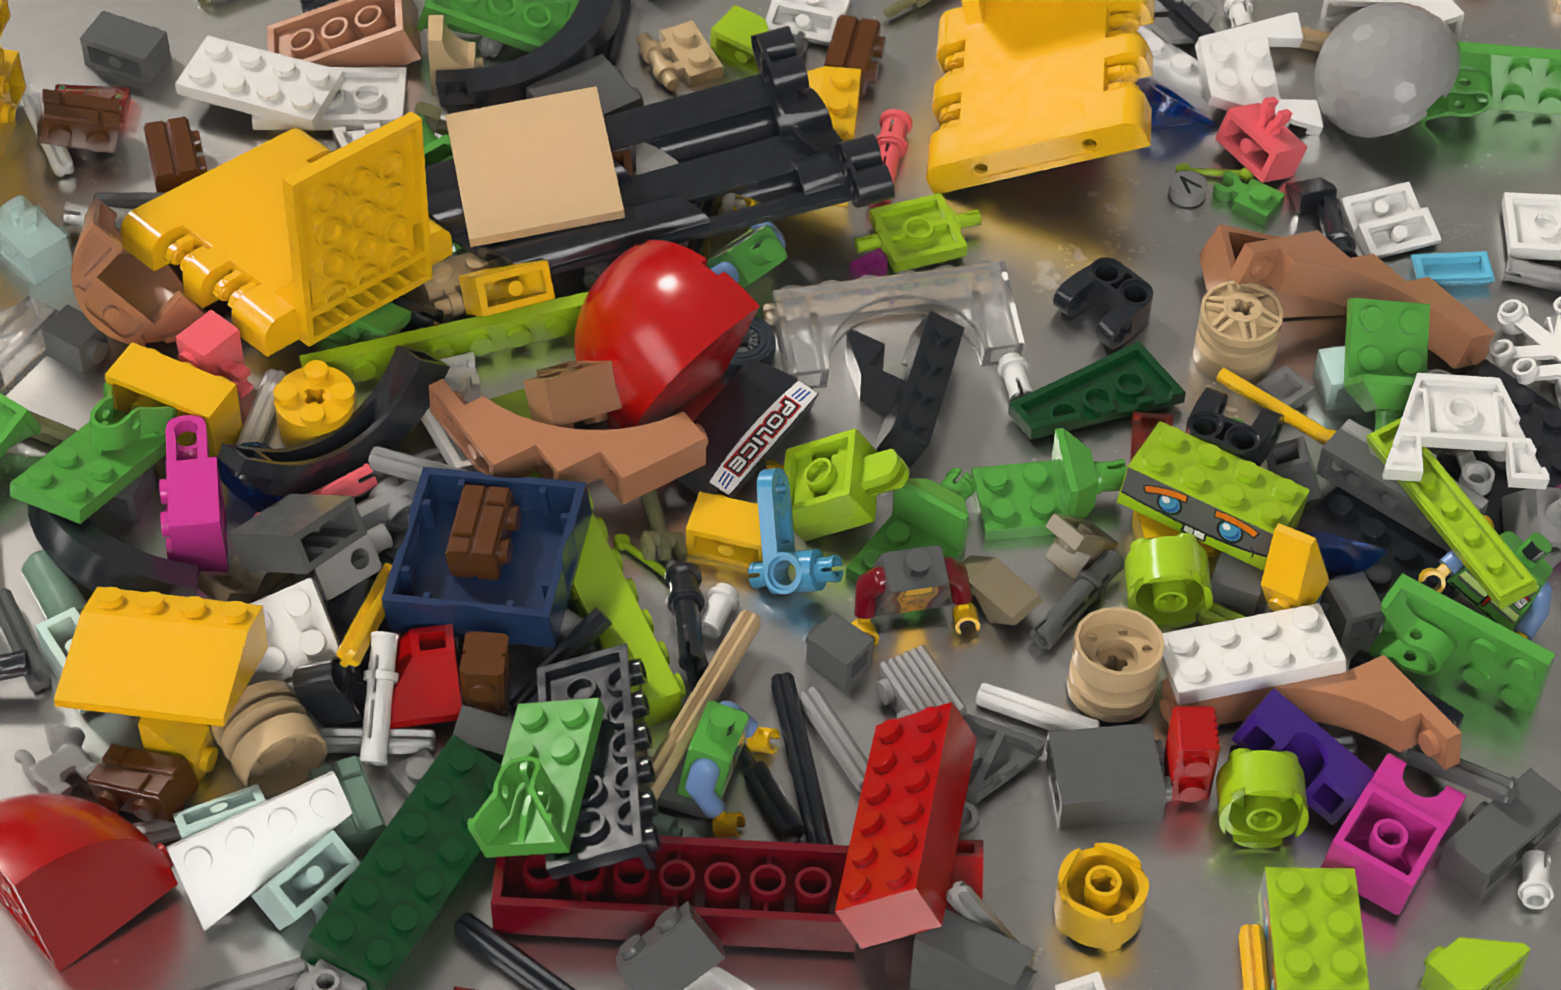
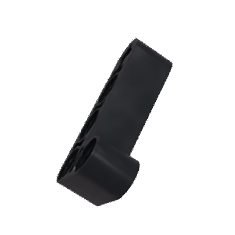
M374 579L363 580L328 600L327 613L340 645L375 581ZM383 621L377 631H382ZM371 644L360 665L357 667L348 665L347 668H344L339 664L341 661L339 657H332L297 666L294 669L292 683L295 694L322 726L335 727L363 720L367 682L363 680L364 671L369 668Z

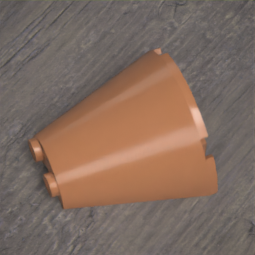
M95 197L85 215L71 266L72 287L82 312L98 330L123 343L131 344L133 342L145 346L146 343L165 341L168 344L175 342L176 336L207 312L185 295L183 281L169 264L154 272L124 249L121 230L117 229L114 224L118 215L99 198Z

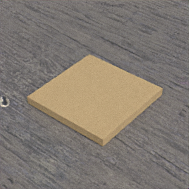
M597 86L445 115L471 247L625 218Z

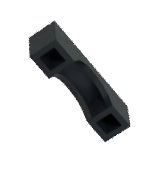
M931 310L910 335L901 365L907 367L906 375L898 396L882 423L875 449L878 452L893 449L908 465L909 469L930 444L965 327Z

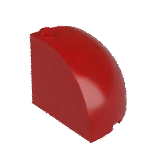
M648 240L644 244L634 245L616 258L601 273L581 306L575 328L574 348L576 361H612L615 386L622 408L607 413L608 419L605 421L610 430L636 427L660 421L720 380L760 307L727 273L722 272L717 275L708 268L707 259L704 256L677 243L664 240Z
M51 793L24 794L0 800V903L59 973L178 885L171 869L174 864L167 848L162 843L155 846L137 827L117 813L99 804L82 798Z

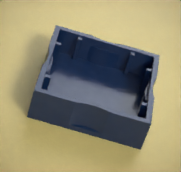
M423 467L409 511L407 534L396 552L381 599L390 631L408 632L409 629L453 624L456 638H465V634L470 631L504 633L509 636V643L556 648L592 516L586 482L534 477L501 478L481 472ZM465 485L485 486L486 489H489L490 486L509 488L513 492L515 505L521 507L520 528L518 531H512L510 536L513 542L512 560L510 564H503L500 578L497 580L478 579L476 576H473V578L454 577L449 572L445 552L462 489Z

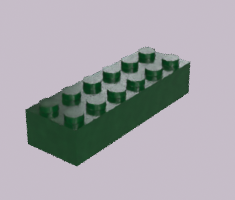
M453 734L306 939L300 958L312 966H315L319 959H322L366 982L368 990H389L483 855V852L471 835L467 823L469 818H474L493 792L494 782L500 771L501 764Z

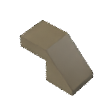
M236 552L226 572L201 571L198 577L197 588L212 600L241 601L245 604H251L260 599L290 573L244 570Z
M970 555L961 562L968 571L972 595L976 596L989 623L1016 625L1043 602L1040 594L996 557Z

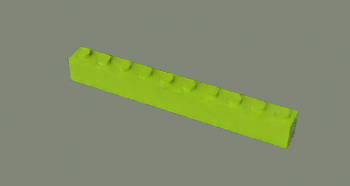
M525 388L489 399L506 410L531 419ZM534 472V473H532V474L526 476V477L541 478L540 475H539L537 472ZM588 491L591 511H593V502L591 495ZM592 512L569 599L579 617L585 619L595 609L594 607H597L613 623L592 644L595 652L627 643L634 658L642 659L648 682L642 684V690L646 693L650 706V715L645 716V722L648 727L677 718L682 709L681 698L686 697L685 685L678 672L673 674L669 667L670 657L665 643L662 640L657 642L653 635L654 624L647 609L641 610L637 603L639 596L636 585L632 578H625L622 572L624 568L621 555L616 547L610 548L607 542L608 532L601 517L595 518Z

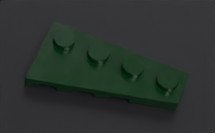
M1138 341L1010 402L1008 414L1031 440L1055 434V429L1059 428L1069 431L1181 404L1185 401L1186 392Z

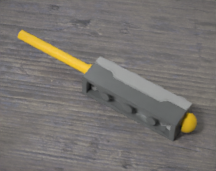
M1226 368L1220 370L1216 378L1217 382L1262 409L1266 408L1283 414L1285 423L1324 445L1321 449L1316 474L1447 552L1451 550L1396 480L1383 479L1382 474L1385 466L1367 444L1366 435L1372 433V430L1359 425L1351 419H1348L1338 431L1327 429ZM1455 481L1494 529L1493 521L1488 515H1485L1489 500L1479 495L1473 489L1467 488Z

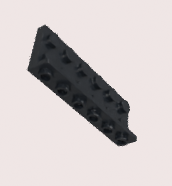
M625 643L536 668L538 702L600 698L605 708L570 851L568 853L546 854V869L552 880L640 857L647 871L657 869L656 851L661 850V840L655 824H653V817L658 816L659 812L655 795L650 789V783L655 782L656 775L651 758L647 753V749L653 748V740L650 729L645 722V716L650 715V706L646 693L642 690V684L648 682L647 672L642 659H635L629 646Z

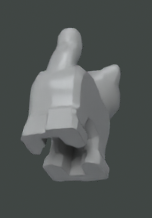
M46 723L44 729L47 736V744L52 755L39 760L37 763L33 755L26 750L20 749L14 753L15 761L22 765L24 774L34 785L38 793L70 796L74 789L73 787L80 785L89 796L94 795L88 785V777L98 762L92 763L88 754L82 749L85 734L81 728H72L64 725L53 727Z

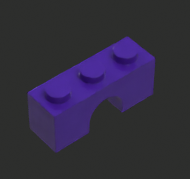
M1275 688L1256 706L1231 738L1240 748H1246L1251 751H1289L1296 754L1298 763L1304 772L1307 804L1332 825L1356 803L1375 774L1374 771Z

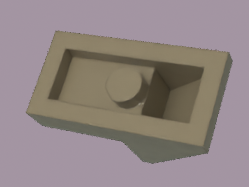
M1054 513L1045 526L1056 535L1054 543L1046 553L1047 559L1072 579L1081 571L1089 569L1105 549L1114 551L1119 544L1089 519Z

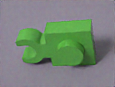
M1229 171L1224 173L1222 185L1215 183L1212 194L1218 201L1233 202V212L1264 227L1282 207L1285 198L1284 193L1253 178L1248 184L1241 182L1238 175Z

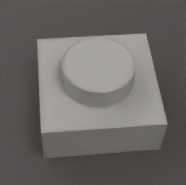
M1284 365L1257 385L1258 388L1293 409H1297L1310 400L1314 392V387L1288 365Z
M424 748L390 769V780L407 799L435 759Z

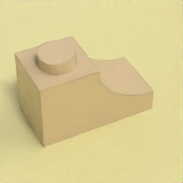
M429 15L427 43L432 95H438L435 83L436 71L484 67L483 57H476L475 42L464 41L449 30L445 23L444 15Z

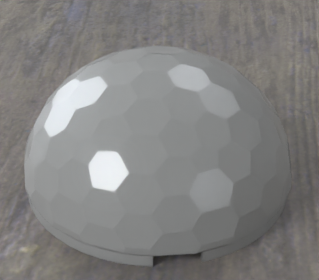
M1384 2L1362 8L1338 24L1322 45L1316 61L1314 78L1315 93L1319 106L1332 124L1345 130L1350 135L1377 137L1403 130L1427 116L1426 110L1441 95L1446 97L1450 92L1460 69L1459 46L1453 32L1440 17L1420 6L1403 2Z

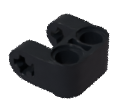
M1104 257L1095 260L1092 264L1064 281L1053 297V305L1068 317L1077 315L1089 305L1094 306L1105 315L1096 328L1095 337L1113 350L1122 346L1149 323L1154 292L1148 282L1120 261Z
M1206 387L1187 419L1185 433L1216 445L1220 449L1246 461L1253 462L1260 467L1280 436L1284 415L1263 408L1252 426L1224 416L1228 395L1216 389Z

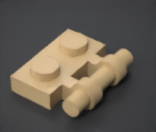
M693 20L660 30V42L652 39L648 33H642L637 37L636 41L640 46V55L645 62L651 63L653 66V75L660 84H664L670 91L678 88L680 85L679 80L683 78L689 87H693L723 77L722 63ZM671 58L672 61H673V63H672L671 61L665 60V59Z
M470 252L446 258L432 266L433 279L423 283L421 287L433 308L443 310L444 315L451 314L452 317L465 313L458 276L498 267L499 265L496 259L485 261Z

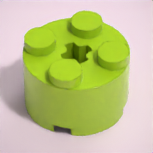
M1181 533L1176 536H1164L1153 539L1139 538L1131 543L1130 552L1124 562L1129 609L1138 611L1150 618L1158 628L1187 626L1197 621L1196 614L1199 613L1200 609L1206 608V613L1209 611L1213 603L1208 556L1204 548L1198 544L1197 538L1193 534Z
M1239 748L1229 753L1228 761L1219 769L1216 776L1219 825L1224 834L1226 830L1233 835L1235 843L1256 849L1274 848L1283 845V838L1295 833V838L1301 835L1308 825L1309 813L1304 772L1298 763L1296 754L1289 751H1251L1246 748Z

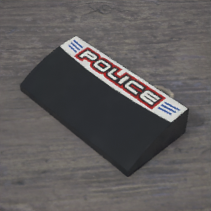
M749 359L693 421L704 428L708 437L706 465L677 478V480L697 495L700 491L714 495L721 494L734 499L766 460L769 459L810 412L819 393L782 370L760 361Z

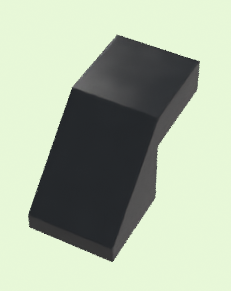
M850 328L846 333L845 360L859 400L889 413L904 380L883 371L884 343Z

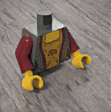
M939 545L881 554L873 567L857 579L854 615L858 618L851 624L874 639L873 647H876L879 643V635L871 621V618L876 616L951 606L953 603L956 606L952 610V617L958 634H961L960 624L964 621H973L976 631L980 628L977 609L975 605L970 603L973 598L968 571L960 561L950 556L944 557L942 547Z

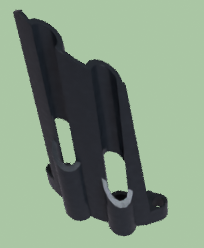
M789 26L751 36V45L759 72L757 75L604 117L611 151L640 143H647L667 153L678 162L675 165L631 177L625 168L613 159L625 218L471 247L454 159L425 166L428 215L435 223L451 234L452 242L485 261L502 258L512 265L548 260L551 275L615 260L634 245L644 244L648 240H664L681 244L848 201L855 208H860L894 198L895 190L887 165L882 163L880 148L873 133L843 142L834 130L830 114L823 100L813 88L809 87L807 70L801 55L797 54L795 40ZM729 193L762 202L710 218L693 204Z

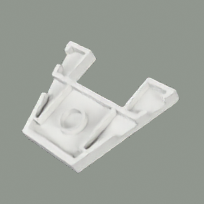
M1292 12L1198 38L1195 48L1207 105L1228 111L1229 108L1255 103L1262 104L1264 98L1275 97L1279 100L1275 107V114L1280 110L1286 109L1293 113L1289 122L1284 125L1288 128L1289 124L1306 128V134L1320 135L1323 123L1318 100L1280 98L1269 47H1300L1304 38L1298 13Z
M1417 373L1383 470V479L1420 482L1424 472L1422 447L1504 452L1508 487L1546 490L1550 480L1546 468H1541L1535 457L1537 450L1531 438L1525 437L1519 425L1520 417L1500 378Z

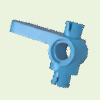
M781 468L762 470L757 479V499L763 562H751L748 574L760 573V577L749 578L751 586L754 589L767 587L771 594L776 595L822 591L825 588L826 582H840L843 577V570L832 571L831 569L832 567L843 566L842 560L838 555L824 557L819 549L795 551L788 477ZM790 563H792L796 569V577L794 581H791V579L788 576V567Z

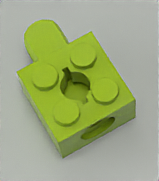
M857 428L786 449L784 471L790 485L793 530L805 542L875 522L877 495L902 488L910 474L908 465L893 449L878 452Z

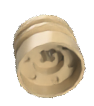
M1227 281L1210 288L1202 298L1193 349V358L1197 368L1207 378L1216 381L1217 375L1222 368L1230 370L1252 384L1266 378L1274 366L1284 310L1280 300L1269 289L1255 282L1238 285L1235 281Z
M1108 607L1089 613L1078 623L1073 640L1072 659L1069 665L1066 684L1069 697L1079 710L1091 718L1105 722H1127L1142 716L1152 706L1165 649L1163 634L1154 621L1135 610L1123 607Z
M268 680L246 687L225 726L211 725L215 741L222 747L224 756L231 761L233 771L242 786L247 788L258 784L265 798L281 795L304 784L309 780L308 773L312 769L323 765L328 752L325 739L314 721L307 716L306 709L298 700L294 689L283 681Z

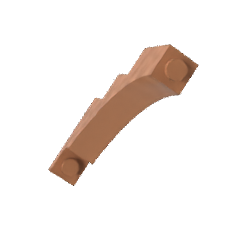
M1318 230L1245 243L1228 275L1238 285L1264 280L1277 293L1312 297L1347 307V301L1351 298L1430 304L1428 349L1454 369L1477 365L1483 361L1490 350L1488 345L1495 335L1491 328L1432 278L1425 277L1405 281L1375 254L1349 258Z
M444 379L429 385L431 414L478 472L501 478H524L537 472L541 478L586 482V484L601 478L620 503L624 505L706 465V446L709 443L704 428L698 423L695 424L685 412L664 420L636 427L611 430H580L553 426L519 416L498 406L484 396L466 404L459 391L453 392Z
M1385 655L1342 674L1178 705L1168 679L1162 680V699L1159 702V707L1164 719L1168 723H1170L1173 708L1190 706H1212L1216 709L1215 716L1217 717L1216 723L1218 726L1245 721L1256 706L1275 688L1314 722L1334 725L1361 733L1389 746L1399 753L1419 744L1425 755L1432 757L1444 770L1460 763L1462 732Z

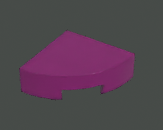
M881 248L849 262V272L865 290L882 288L887 279V256Z

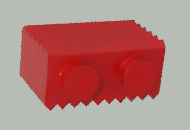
M1212 706L1175 707L1172 709L1164 749L1165 776H1169L1171 780L1172 800L1197 802L1207 800L1211 796L1221 749L1219 745L1220 739L1218 738L1219 731H1217V717L1215 716L1216 709Z

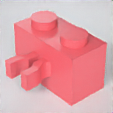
M1275 97L1264 98L1262 104L1255 103L1229 108L1215 137L1226 150L1262 183L1293 177L1307 150V146L1284 126L1289 122L1293 113L1286 109L1280 110L1275 114V107L1279 102Z
M213 310L208 311L176 336L179 354L177 356L178 361L188 362L212 375L227 378L236 384L237 393L240 398L245 397L253 390V384L247 381L251 371L245 366L239 329Z

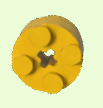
M321 360L310 361L304 367L292 371L273 390L278 430L281 441L286 447L311 441L323 434L338 429L357 409L356 392L351 379L342 371L327 366Z
M1103 842L1095 843L1094 848L1081 851L1080 847L1069 853L1060 866L1054 900L1056 927L1059 931L1082 945L1101 948L1107 952L1120 949L1123 943L1130 940L1137 933L1142 924L1149 890L1148 876L1146 877L1141 868L1142 863L1137 856L1122 846Z

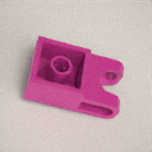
M194 415L179 416L169 420L166 425L167 479H159L161 503L168 504L164 506V512H160L163 537L170 536V538H166L167 559L198 565V577L201 571L226 572L229 568L226 506L217 457H210L208 433L204 419ZM190 431L197 434V442L188 447L181 446L177 443V437L181 433Z
M1388 753L1333 839L1321 868H1355L1358 894L1399 916L1438 850L1442 839L1456 819L1467 795L1448 785L1436 797L1425 798L1415 795L1406 787L1402 778L1407 763Z

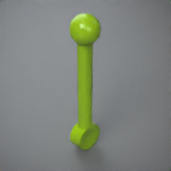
M1180 163L1176 166L1175 173L1188 170L1197 172L1202 176L1223 177L1224 173L1229 171L1235 173L1244 181H1250L1254 178V175L1246 167L1241 170L1190 168L1188 164Z
M621 533L614 536V547L621 551L627 550L664 577L667 569L655 560H644L642 551L630 543L628 535Z

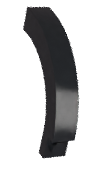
M579 0L570 19L560 31L542 46L517 59L489 67L436 71L435 83L441 106L475 104L476 109L526 100L527 86L594 58L605 50L619 23L623 0Z
M396 345L389 365L374 390L338 429L323 434L311 441L278 449H262L222 443L217 458L231 468L230 474L241 480L249 481L266 495L287 496L288 494L311 493L362 467L366 463L369 465V455L374 447L379 446L393 450L406 438L430 407L429 385L441 379L445 380L450 366L428 351Z
M28 504L30 525L43 550L62 570L88 589L95 591L97 587H116L122 590L159 592L174 596H196L198 565L173 561L138 550L112 537L89 518L79 524Z

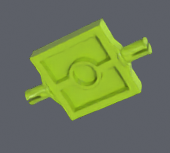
M937 193L869 209V221L875 233L855 237L854 246L858 254L881 248L886 253L894 273L967 256L968 245L961 233V229L981 225L982 218L978 209L961 214L955 213L947 205L942 193Z

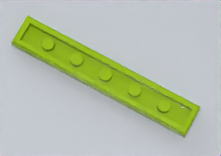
M1402 417L1366 435L1368 446L1384 466ZM1422 447L1424 472L1421 481H1396L1497 607L1501 610L1538 591L1537 581L1430 450L1427 447Z

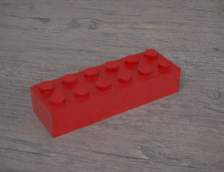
M953 702L936 707H927L920 712L898 719H888L875 727L835 913L861 949L943 925L947 903L946 893L950 887L977 741L976 736Z

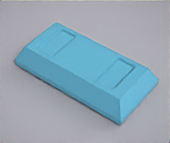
M1487 251L1411 254L1416 278L1430 277L1441 287L1488 285L1495 281Z

